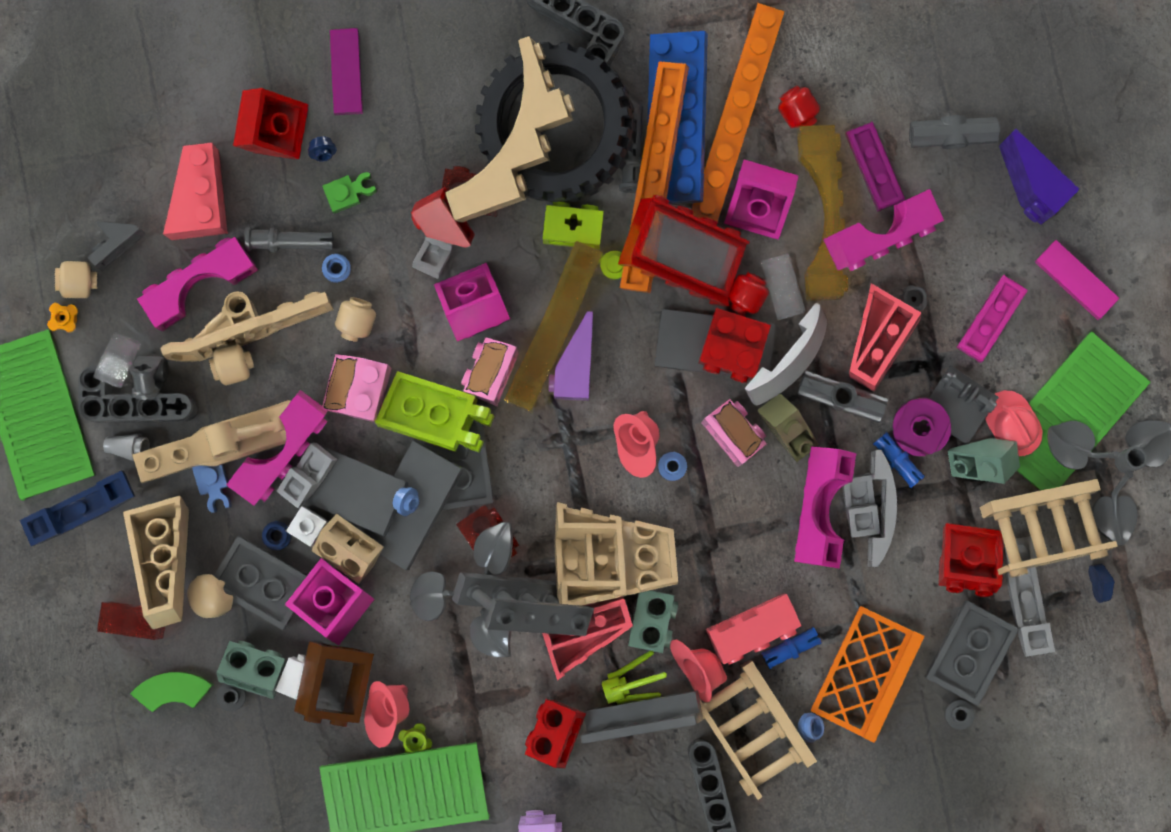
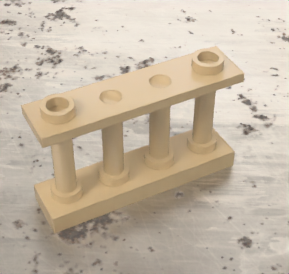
M1098 479L994 500L981 506L980 510L983 518L993 516L994 520L998 521L1010 564L997 569L998 574L1010 573L1011 578L1028 574L1027 569L1087 555H1090L1091 560L1108 556V550L1118 547L1116 541L1102 544L1089 500L1092 499L1091 494L1101 490ZM1073 499L1074 504H1078L1090 547L1075 550L1063 509L1064 501ZM1047 505V508L1051 509L1063 553L1048 555L1036 513L1039 511V506ZM1020 511L1021 515H1025L1037 558L1026 561L1021 560L1009 518L1012 517L1011 512Z
M748 660L740 665L744 671L740 674L741 678L713 695L710 702H701L700 700L703 719H706L743 777L739 783L748 797L754 794L757 800L762 798V795L757 789L758 786L795 762L797 764L803 762L808 768L816 763L817 760L753 661ZM747 687L749 690L754 687L760 696L756 699L757 702L720 727H717L709 712ZM770 712L776 721L772 724L773 727L736 752H733L725 737L761 713L767 714ZM786 737L792 745L788 749L789 752L750 777L741 762L777 738L783 739Z

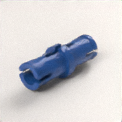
M888 432L873 443L878 450H882L886 459L890 462V468H895L910 488L925 477L908 458L909 453L903 452L889 436Z
M812 627L791 639H785L783 643L765 652H761L768 668L771 669L790 658L795 660L799 658L798 654L822 644L820 638L817 637L818 634L815 628Z

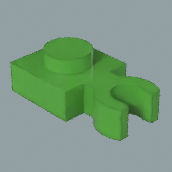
M369 172L360 174L354 182L347 175L322 186L334 214L360 204L358 195L371 196L377 192L375 186L370 188L363 187V182L371 178Z

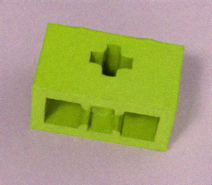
M553 202V206L546 205L543 244L600 250L604 211L598 210V207L594 205H581V208H572L569 203ZM572 219H576L577 224L582 226H576V229L572 231L568 224H571Z

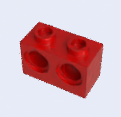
M545 699V702L538 708L535 728L526 739L525 745L527 749L524 755L551 767L565 769L586 713L556 700ZM560 711L562 722L559 726H556L554 717ZM547 739L552 744L551 751L548 754L544 751V743Z

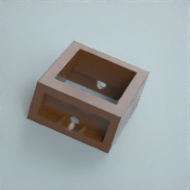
M309 641L294 711L304 715V721L320 724L322 719H328L330 724L347 727L348 722L359 723L374 654L361 649ZM326 659L353 663L343 711L316 708Z

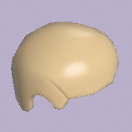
M202 574L191 581L187 595L190 607L196 615L203 618H215L225 615L231 610L233 595H228L224 592V581L217 579L212 574Z

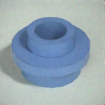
M331 254L323 261L322 272L329 281L338 283L348 278L351 272V265L345 256ZM335 264L342 266V270L339 273L332 272V267Z
M668 452L660 458L658 470L660 475L666 480L676 481L686 473L687 462L681 454ZM668 462H677L678 469L675 472L669 471L667 468Z
M412 487L400 488L393 498V507L402 516H408L413 513L419 505L418 491Z
M804 713L798 722V732L805 742H815L824 733L823 720L814 713Z

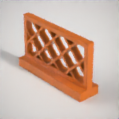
M860 606L810 711L875 743L925 636ZM863 614L875 620L878 631L864 636L861 635L858 623ZM879 622H881V623H883V624H885V625H887V626H889V627H888V628H885V629H881ZM896 629L906 634L900 646L888 649L883 635L884 632ZM855 630H857L859 638L851 640ZM880 634L885 651L869 656L863 639ZM860 641L866 657L849 663L846 649L849 644ZM898 650L894 660H892L890 652ZM887 654L891 667L888 672L876 676L870 659ZM844 655L846 664L839 666V663ZM867 660L873 677L856 682L851 666ZM848 667L853 684L837 689L833 676L837 670ZM886 676L880 688L878 678ZM875 680L879 691L876 698L863 702L858 685ZM831 682L834 690L826 693ZM855 687L860 704L844 709L838 692ZM836 694L841 710L829 714L819 709L823 697ZM873 703L869 713H867L865 705ZM862 706L866 720L862 728L859 729L849 724L845 712ZM842 713L845 721L835 717V715Z

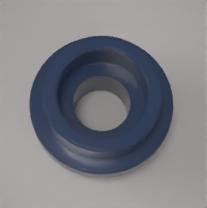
M326 136L316 137L309 142V157L320 162L331 159L337 151L336 145L332 142L331 138Z
M280 521L267 524L262 532L263 543L272 550H281L287 547L292 536L286 532L288 526ZM276 530L282 533V538L279 541H275L272 537Z

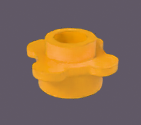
M53 303L49 307L51 318L47 326L50 330L56 331L61 329L71 333L76 329L78 308L75 305L61 306L59 303ZM62 315L65 316V319H64V320H61V319H60V317H61Z

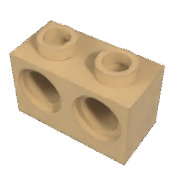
M335 514L320 531L312 551L359 584L374 567L384 546L338 514Z

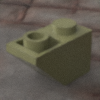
M781 393L757 410L769 430L796 462L810 453L811 447L819 445L799 410Z

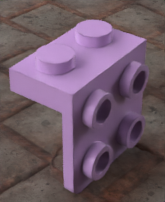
M542 810L526 811V816L520 817L518 829L519 832H562V822H556V814L544 815Z

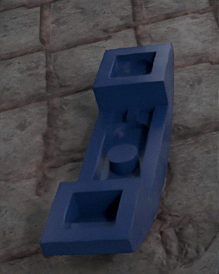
M124 470L97 482V485L50 508H43L19 520L31 547L82 526L136 497Z

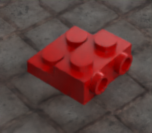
M716 308L698 364L704 365V371L717 375L720 374V371L731 374L730 378L732 380L747 383L748 380H752L757 374L771 325Z
M946 523L943 527L942 555L939 560L938 585L946 586V591L951 593H961L964 589L975 590V594L980 597H989L993 593H997L1002 586L1003 574L999 575L997 570L1003 567V537L1001 530Z

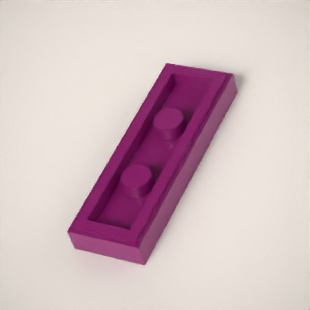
M358 28L329 30L334 115L363 114Z
M873 122L846 132L845 136L877 212L905 201L903 192Z

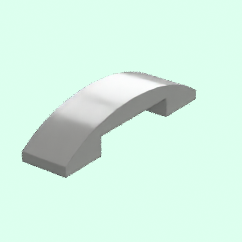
M815 303L800 321L799 326L803 333L802 336L771 372L762 367L746 386L745 390L754 405L757 406L767 402L783 392L802 375L813 361L822 344L827 327V319L820 304Z
M882 450L871 451L870 474L872 475V480L882 481L880 538H868L867 567H878L884 559L893 538L897 518L896 486L890 465Z
M1031 536L1016 538L1022 561L1037 558ZM1003 541L1004 564L1006 566L1010 562ZM1036 567L1027 569L1028 574L1011 578L1010 573H1006L1012 612L1016 627L1019 628L1018 636L1025 657L1055 652L1050 623L1046 621Z

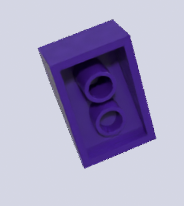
M1017 129L999 145L1018 201L1025 209L1023 211L1024 214L1031 221L1038 222L1040 225L1055 215L1079 190L1069 178Z

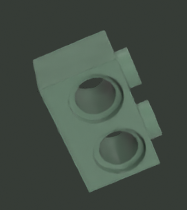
M652 590L638 593L628 646L663 653L664 647H670L673 631L668 630L670 618H676L678 602L674 601L675 595ZM654 598H660L665 603V609L659 615L650 613L648 608L649 602ZM648 627H655L659 631V638L654 643H647L643 640V631Z
M229 641L216 672L218 682L274 699L277 693L275 689L286 665L285 658H282L280 653L273 650L263 652L254 649V645L245 641H238V643ZM238 658H242L247 661L246 664L240 668H235L231 665L232 662ZM265 667L275 670L268 677H263L259 674L260 670Z

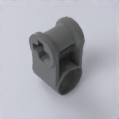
M164 356L135 357L134 363L130 367V374L133 375L134 387L132 389V396L134 398L145 400L154 398L159 394L164 382L167 381L169 371L168 360Z

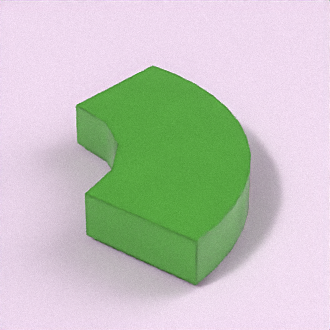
M169 672L147 679L130 694L151 712H155L163 704L169 702L185 703L195 708L214 684L193 673Z

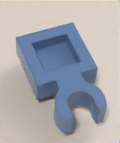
M224 465L193 467L192 470L200 495L209 494L207 501L208 510L211 513L217 512L215 502L218 499L223 500L225 508H230L231 500L227 495L223 494L222 490L228 487L226 485L228 478Z

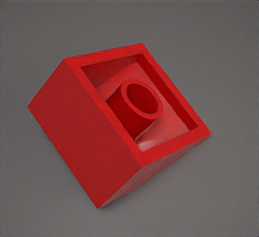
M264 88L242 90L233 146L256 154L299 159L309 104Z

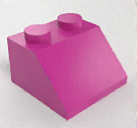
M744 159L724 224L779 240L795 194L798 175Z
M487 263L434 284L457 341L470 338L481 331L499 326L501 323L510 320Z
M321 558L285 605L324 637L339 646L375 599Z

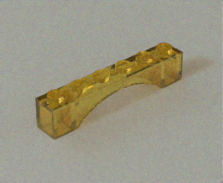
M835 125L800 126L797 132L798 161L809 172L815 182L822 200L824 212V229L820 247L813 262L804 273L806 301L840 300L844 296V292H848V276L843 275V269L837 270L823 240L845 229V220L840 218L839 207H843L844 203L843 190H838V179L842 178V164L837 162L836 151H840L841 146L840 134H835Z
M575 242L542 322L504 400L507 403L531 414L533 413L601 263L603 252L581 242Z

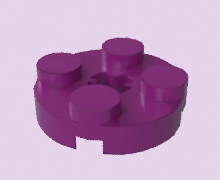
M912 398L899 407L893 418L894 438L900 448L914 456H927L928 454L938 452L947 444L951 435V423L948 413L941 404L929 398ZM922 419L927 420L929 423L926 425H930V430L928 432L923 431L921 435L915 432L917 428H913L916 421L921 422Z

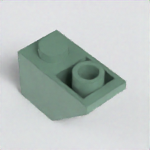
M989 438L948 450L952 477L1005 484L1020 468L1017 441Z

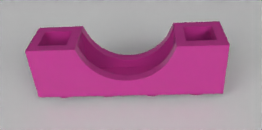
M928 189L894 205V220L886 234L872 233L860 223H857L823 240L837 270L848 267L850 271L866 265L864 259L871 255L876 260L890 253L888 247L894 244L898 249L913 242L911 236L919 233L921 238L936 231L934 225L944 221L931 190Z
M227 237L219 241L215 245L216 249L210 253L197 255L191 260L192 264L185 269L179 268L167 275L166 281L159 285H150L142 291L143 295L137 298L156 329L164 331L186 317V297L190 289L197 282L206 278L217 277L236 285L258 271L253 260L245 251L244 246L236 237L232 239Z
M299 390L279 416L286 431V442L283 450L268 459L247 457L226 485L253 506L256 505L259 499L265 502L275 489L271 486L277 477L282 480L290 468H292V465L288 462L295 454L300 457L310 445L306 439L312 432L318 435L328 422L324 419L328 410Z
M811 447L794 562L840 569L844 540L834 532L830 523L829 510L836 492L844 485L853 481L856 453L834 448Z

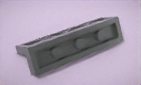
M698 690L585 710L583 712L586 713L585 723L587 732L581 735L582 744L696 725L704 720Z

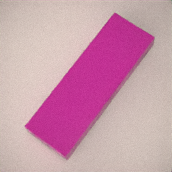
M1057 240L1053 241L1034 261L1097 320L1101 319L1120 299Z
M1005 275L1001 276L956 348L982 363L1028 290Z

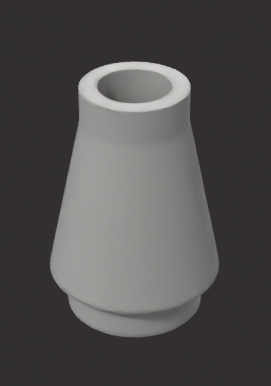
M142 434L107 436L103 443V449L105 453H111L134 461L132 455L149 450L150 442Z

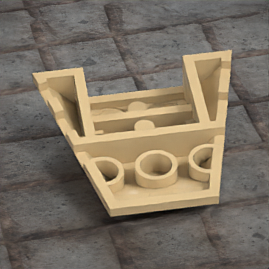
M557 502L555 565L559 604L582 606L678 584L674 529L641 521L632 523L621 520L619 516L611 514L610 517L594 514L593 510L581 508V510L568 508L567 504Z

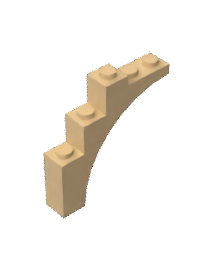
M530 36L518 40L523 60L524 88L520 111L510 136L500 152L485 169L466 183L445 192L455 221L462 223L526 200L524 192L527 191V185L523 175H518L517 172L549 161L547 152L551 151L550 143L545 134L541 135V132L573 121L571 112L575 111L570 95H565L559 88L551 91V88L555 87L550 71H545L542 60L546 59L540 42L536 43Z

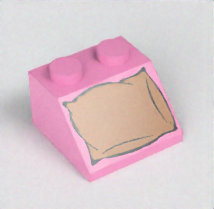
M486 337L483 344L478 342L472 356L473 359H476L473 369L466 370L461 385L465 386L463 391L497 406L519 355L517 347Z
M335 354L322 406L329 412L375 423L383 404L392 368L385 363Z
M729 399L704 418L701 423L734 464L739 467L767 444L763 440L766 435L756 423L754 425L749 423L745 418L748 413L738 401L733 403Z

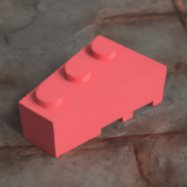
M213 143L183 146L163 235L170 240L228 234L219 150Z
M872 283L849 376L851 379L875 392L919 323L921 312Z
M783 593L705 630L720 662L730 665L744 658L743 655L752 650L756 653L770 647V642L779 637L782 641L796 635V629L802 625L788 595Z
M624 596L582 605L594 608L586 636L542 633L557 681L576 665L587 660L590 655L601 647H605L633 627Z

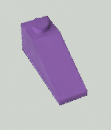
M587 311L556 365L555 375H549V392H554V399L589 401L593 312Z

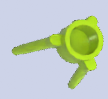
M648 651L621 669L607 674L608 679L602 681V687L609 704L613 702L622 704L630 701L661 697L659 692L628 694H630V689L666 678L667 673L665 672L627 683L625 677L619 678L653 656L654 651Z

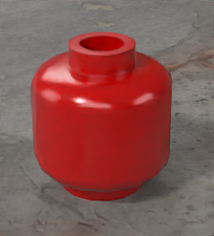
M797 85L780 96L781 102L778 105V110L790 128L801 126L805 130L818 121L815 116L819 113L821 107L808 88H800Z
M749 271L746 275H737L728 300L732 303L730 308L743 316L747 312L751 314L758 313L769 296V290L766 287L767 281Z

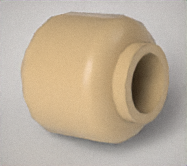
M64 261L61 263L60 268H55V291H60L63 298H88L91 294V289H97V272H91V266L88 262Z
M350 297V300L341 303L335 327L342 332V338L357 342L358 338H366L370 335L376 318V312L371 308L372 304L370 302Z
M238 344L215 350L213 358L209 359L215 381L220 380L223 385H231L247 380L250 376L249 369L254 368L250 351L244 352L243 348Z

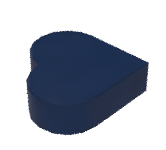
M1099 563L1089 566L1088 574L1096 601L1099 603L1110 601L1113 595L1115 580L1103 564Z

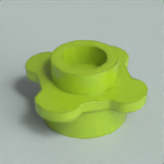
M416 723L413 728L409 730L402 729L399 732L398 738L403 742L405 753L431 748L432 740L427 737L424 724ZM414 737H416V738H418V741H417V742H413L412 739H413Z

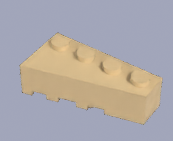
M176 496L123 512L143 617L152 629L182 621L189 509L182 497Z

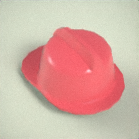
M1006 390L995 393L999 398L996 401L997 405L991 413L989 412L985 418L988 427L996 439L1017 441L1019 456L1031 454L1039 447L1042 441L1043 430L1040 421L1022 395Z
M641 411L634 415L621 414L615 419L613 425L620 461L624 468L633 476L639 478L648 477L654 472L656 467L655 446L660 438L659 428L646 411Z
M677 639L672 640L670 649L675 661L689 679L694 691L698 690L699 698L704 702H710L712 691L727 680V675L720 660L710 650L703 648L690 650Z
M375 681L370 686L364 718L365 730L370 741L379 748L387 747L391 743L396 726L409 715L410 707L407 698V686L385 685L380 681Z

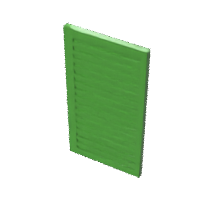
M50 329L0 345V437L19 498L22 501L96 476Z
M1089 332L1030 400L1029 405L1040 421L1043 430L1042 441L1039 447L1031 454L1019 456L1020 468L1017 472L1039 491L1062 486L1075 470L1062 466L1052 455L1048 445V429L1051 426L1067 421L1084 423L1092 430L1096 446L1151 382L1096 336L1094 332Z
M477 742L328 764L319 767L330 832H408L488 820L490 817Z

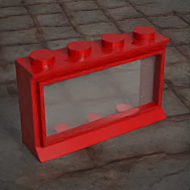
M653 195L652 198H641L618 264L638 268L641 270V274L665 280L666 285L671 287H681L689 290V294L694 297L709 299V304L729 306L728 297L746 245L750 241L740 237L741 232L735 229L717 227L718 222L707 217H701L700 219L693 216L694 211L683 206L675 208L669 205L670 200L662 196Z

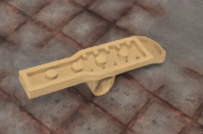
M232 292L225 298L222 311L206 324L199 334L194 338L186 339L185 342L165 344L161 347V351L167 360L180 362L203 361L213 357V353L217 349L234 344L246 345L265 338L281 329L334 309L325 292H312L307 294L304 300L296 303L286 302L280 304L277 310L258 316L256 307L243 292ZM239 303H246L245 309L242 312L234 313V309Z
M287 400L267 408L202 427L191 437L133 454L141 483L196 466H219L285 445L286 431L279 416L291 401Z

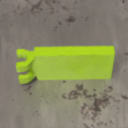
M397 371L375 423L378 427L455 452L459 444L472 451L480 453L484 442L480 440L479 434L469 432L471 425L475 420L490 427L495 416L490 414V408L476 405L478 400L475 395Z

